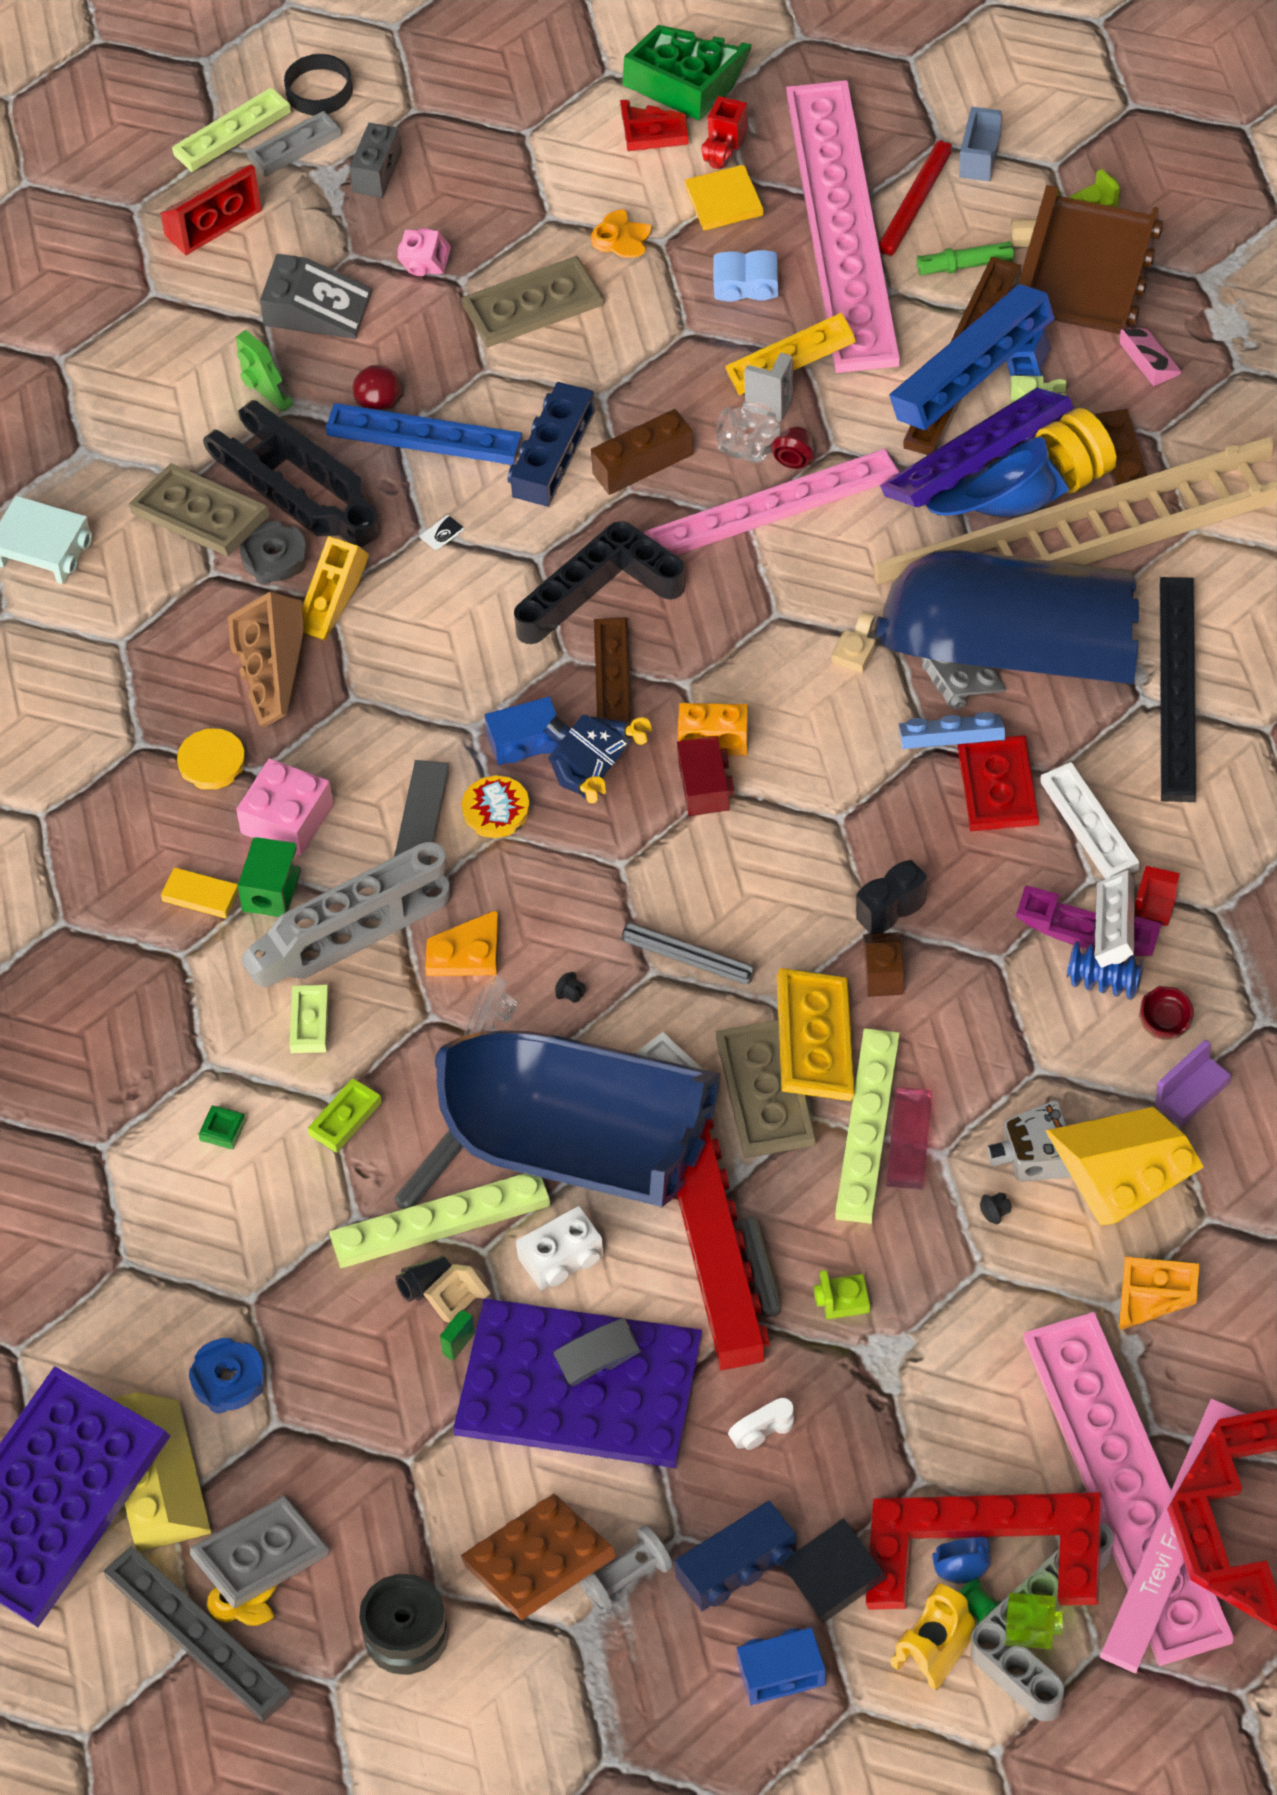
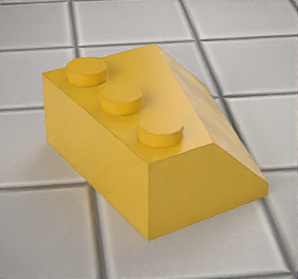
M1154 1107L1045 1130L1100 1226L1117 1223L1204 1167L1186 1135Z

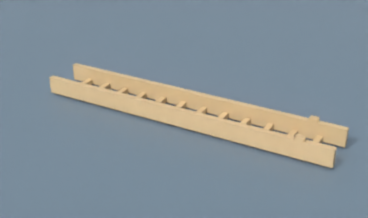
M1269 436L1241 446L1232 445L1226 447L1225 451L877 562L875 563V580L878 585L895 580L910 563L937 551L965 550L982 552L997 547L1001 555L1014 556L1007 543L1025 537L1029 539L1038 556L1035 559L1086 565L1277 503V481L1261 485L1249 465L1272 457L1273 441ZM1238 469L1249 489L1230 495L1219 475ZM1209 479L1220 499L1200 505L1189 485ZM1178 488L1190 509L1170 515L1159 494ZM1148 498L1159 519L1140 524L1129 504ZM1118 508L1129 528L1109 534L1098 514ZM1088 517L1099 538L1079 544L1068 523ZM1058 527L1069 548L1049 554L1037 533Z

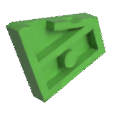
M244 330L236 336L237 356L240 360L242 381L248 388L256 389L281 411H286L293 406L291 397L283 394L277 387L283 380L274 366L268 348L248 331Z

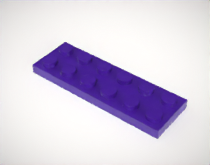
M1035 388L880 485L885 497L913 507L926 505L932 500V496L938 492L955 487L962 477L982 470L986 462L994 457L1008 454L1012 450L1011 447L1018 442L1029 440L1035 437L1038 430L1051 422H1058L1066 412L1074 408L1069 396Z

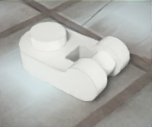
M786 1398L776 1399L739 1420L731 1427L728 1435L737 1448L752 1450L761 1445L766 1436L775 1431L781 1434L788 1433L794 1426L793 1404Z

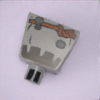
M1051 1101L1007 1119L1003 1126V1142L986 1146L990 1165L993 1167L1011 1162L1015 1177L1019 1181L1072 1177L1045 1131L1066 1126L1058 1101Z

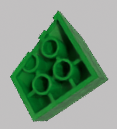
M657 25L624 56L622 85L700 121L712 109L718 96L725 97L733 89L751 51L752 44L741 42L740 46L725 44L724 38L713 36L710 41L696 38L694 32Z

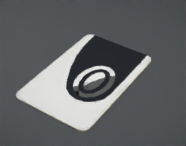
M447 515L422 533L419 538L434 550H438L464 531V527Z

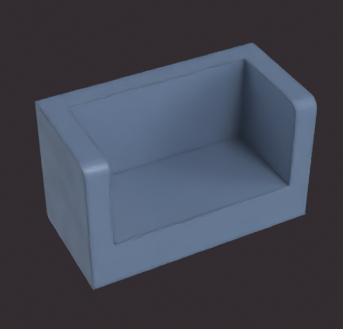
M971 106L960 150L959 178L990 182L1001 139L1002 112L1000 110Z

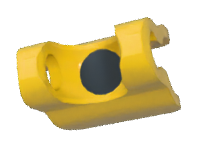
M937 1583L927 1599L925 1610L911 1630L906 1629L898 1641L896 1653L891 1659V1666L898 1670L901 1669L911 1654L915 1661L919 1663V1669L927 1677L929 1686L938 1690L971 1641L975 1622L968 1611L967 1599L952 1588L942 1583Z

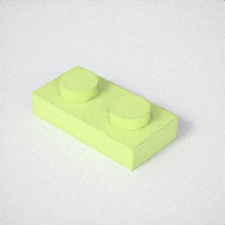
M327 985L292 986L291 1053L327 1052L329 998Z

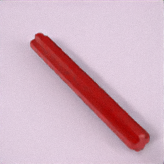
M939 140L934 145L879 242V252L888 256L895 254L952 153V145L949 142Z

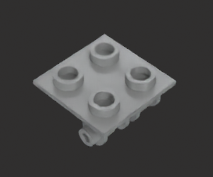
M922 658V668L928 673L932 683L937 686V690L943 693L947 705L955 710L965 706L967 695L997 693L1007 690L992 667Z

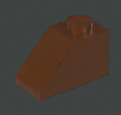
M898 932L863 934L868 997L903 995L904 970L901 941Z

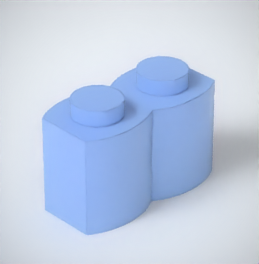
M758 250L746 254L733 251L715 254V299L733 302L744 298L764 301L778 297L777 253L768 250Z

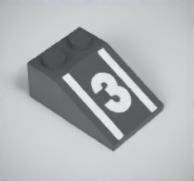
M276 254L260 298L264 326L356 339L372 291L370 287L311 259Z

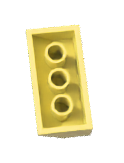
M140 1392L112 1398V1400L166 1430L171 1436L124 1503L136 1550L143 1552L211 1534L179 1400Z

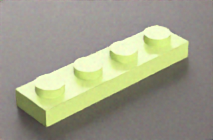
M271 87L172 146L174 156L193 172L291 113L290 104Z

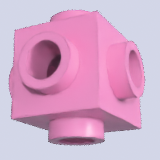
M427 228L405 230L402 242L398 246V259L409 273L416 276L444 274L451 245L439 231H432Z

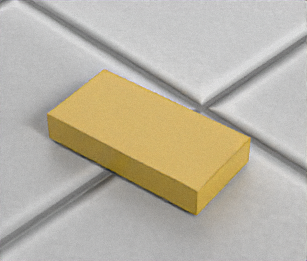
M174 867L161 893V898L163 902L226 919L239 891L238 884Z

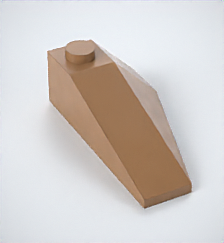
M271 591L228 616L230 647L233 655L238 656L242 667L239 672L242 679L248 681L250 686L248 696L261 727H267L287 715L304 633L301 600Z

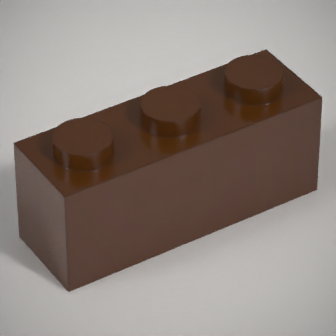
M673 409L591 448L592 473L608 495H611L692 456V429L679 412Z

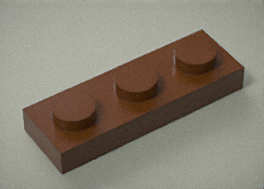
M1128 409L1095 413V417L1102 423L1114 445L1116 466L1110 472L1113 485L1117 486L1148 476Z

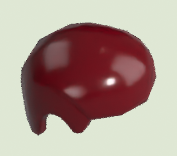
M370 365L361 370L352 386L355 401L362 408L375 410L393 408L397 398L404 394L398 375L386 365Z
M1158 986L1143 996L1139 1018L1143 1028L1154 1038L1161 1040L1178 1038L1188 1031L1192 1025L1194 1017L1193 1005L1189 996L1178 988Z

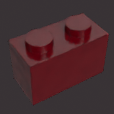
M718 736L677 741L678 765L688 816L729 811V797L734 796V785L732 776H725L724 769H729L728 754L726 748L720 749Z

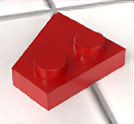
M620 100L627 151L689 144L684 113L672 110L664 111L659 107L647 105L645 110L630 106L629 100Z

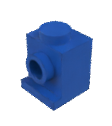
M1045 328L1006 360L1010 376L1043 375L1042 367L1051 349Z

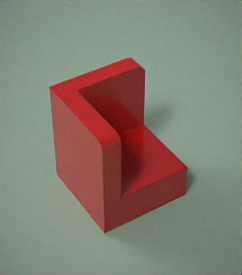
M1145 866L1136 897L1134 916L1168 926L1178 895L1180 873Z

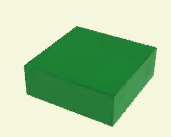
M211 1105L198 1134L200 1141L233 1150L246 1123L245 1114Z
M464 1310L459 1311L440 1334L442 1353L453 1361L475 1334L473 1316Z

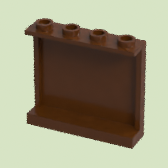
M1046 185L1018 285L1021 284L1046 292L1055 318L1054 321L1120 334L1122 329L1129 328L1130 325L1135 326L1139 315V307L1136 306L1138 296H1144L1147 286V278L1144 277L1146 267L1152 268L1155 249H1152L1154 239H1160L1163 228V220H1159L1158 207H1153L1152 214H1146L1063 197L1059 195V187Z

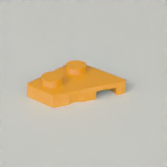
M1125 1257L1119 1329L1125 1330L1196 1304L1199 1264Z

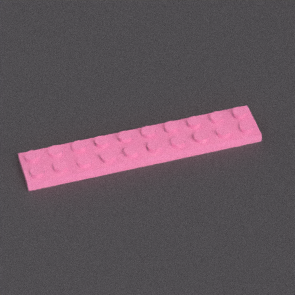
M1091 1312L1024 1332L1023 1340L1086 1492H1101L1103 1498L1102 1522L1108 1525L1113 1532L1112 1554L1128 1590L1171 1490L1095 1312ZM1185 1561L1181 1566L1149 1642L1159 1666L1233 1643V1634L1216 1595L1191 1581Z

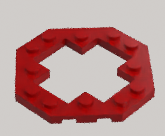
M1277 1408L1218 1419L1167 1510L1191 1581L1277 1631V1588L1267 1560L1231 1567L1209 1504L1210 1500L1236 1496L1242 1491L1232 1459L1277 1451Z

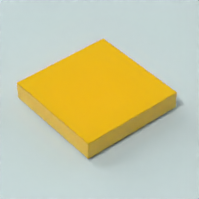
M744 165L684 179L685 189L703 231L763 216V207Z

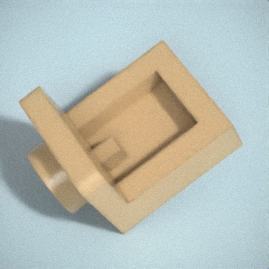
M453 1264L423 1294L444 1322H451L459 1311L464 1310L475 1298L485 1299L490 1295V1291L484 1285L486 1280L478 1269L473 1266Z

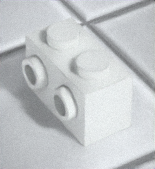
M580 1206L516 1240L518 1259L540 1291L549 1286H557L563 1283L569 1275L582 1268L592 1267L604 1256L602 1237Z

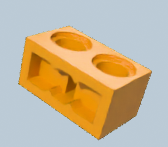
M679 703L678 741L718 736L720 749L726 748L728 756H747L748 704Z

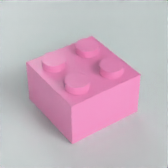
M269 758L236 809L241 833L252 838L261 837L295 843L297 846L295 854L302 856L333 806L330 781Z

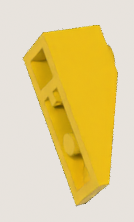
M328 536L302 606L303 634L326 641L359 584L369 553L357 545Z

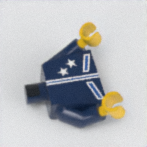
M555 715L543 732L559 744L548 757L559 785L564 789L580 794L589 803H595L598 800L597 792L606 794L605 781L602 778L630 744L629 738L633 736L634 741L639 745L647 742L646 733L642 731H652L650 721L640 717L631 723L582 715L571 728Z

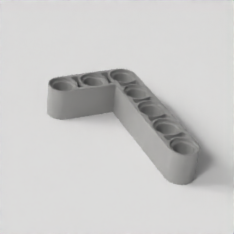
M1103 1522L1101 1544L1104 1547L1101 1548L1100 1572L1111 1560L1114 1538L1112 1530ZM1060 1548L974 1628L971 1637V1658L975 1665L1029 1714L1040 1721H1051L1060 1715L1063 1707L1064 1685L1061 1679L1024 1647L1023 1644L1063 1607L1059 1605L1057 1600ZM1042 1591L1050 1594L1051 1597L1040 1599L1034 1596V1594ZM1010 1617H1020L1024 1622L1012 1624L1007 1619ZM983 1642H993L998 1647L988 1650L982 1648L980 1644ZM1019 1667L1024 1669L1026 1673L1023 1675H1013L1008 1670ZM1040 1693H1050L1055 1698L1051 1701H1043L1037 1695Z

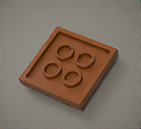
M554 1493L460 1555L465 1567L521 1621L616 1557L612 1545Z

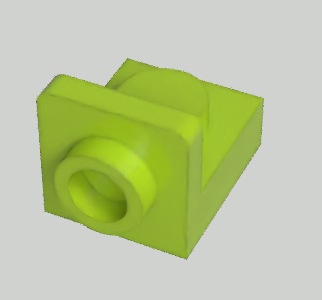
M1103 169L1096 171L1095 184L1071 195L1069 198L1118 208L1120 186L1114 177H1110Z
M827 1270L819 1271V1284L813 1285L816 1306H823L826 1320L870 1313V1303L863 1274L829 1279Z

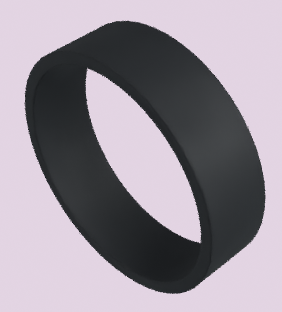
M312 54L304 56L292 63L284 76L286 98L289 104L304 114L316 115L322 111H325L327 114L333 113L345 106L352 96L353 86L350 69L343 60L332 55ZM317 69L335 71L347 80L346 85L339 93L321 100H309L299 97L290 89L291 84L297 77Z

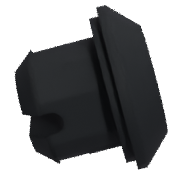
M573 971L563 974L555 986L556 998L563 999L565 997L572 1001V1003L578 1002L586 991L585 984L577 980L576 973Z
M999 1192L992 1197L985 1194L981 1197L980 1209L987 1221L998 1225L1001 1222V1217L1010 1213L1012 1204L1009 1199H1006L1004 1193Z

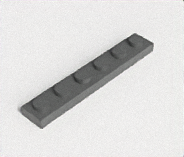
M132 1545L104 1570L105 1578L262 1723L291 1697L290 1690Z

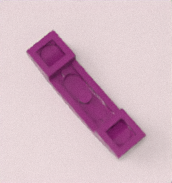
M1025 885L1016 913L1018 919L1032 928L1068 944L1074 945L1078 941L1080 947L1086 949L1091 944L1095 951L1096 913L1059 903V894ZM1134 916L1135 956H1153L1162 923Z

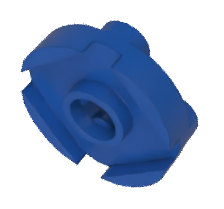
M233 1338L216 1339L201 1347L194 1356L195 1361L189 1370L192 1391L202 1404L209 1406V1409L215 1413H224L227 1410L230 1411L244 1407L264 1390L265 1371L262 1358L258 1351L247 1342H244V1345L240 1342H233ZM227 1368L229 1372L236 1370L237 1373L230 1380L219 1379L221 1377V1370Z

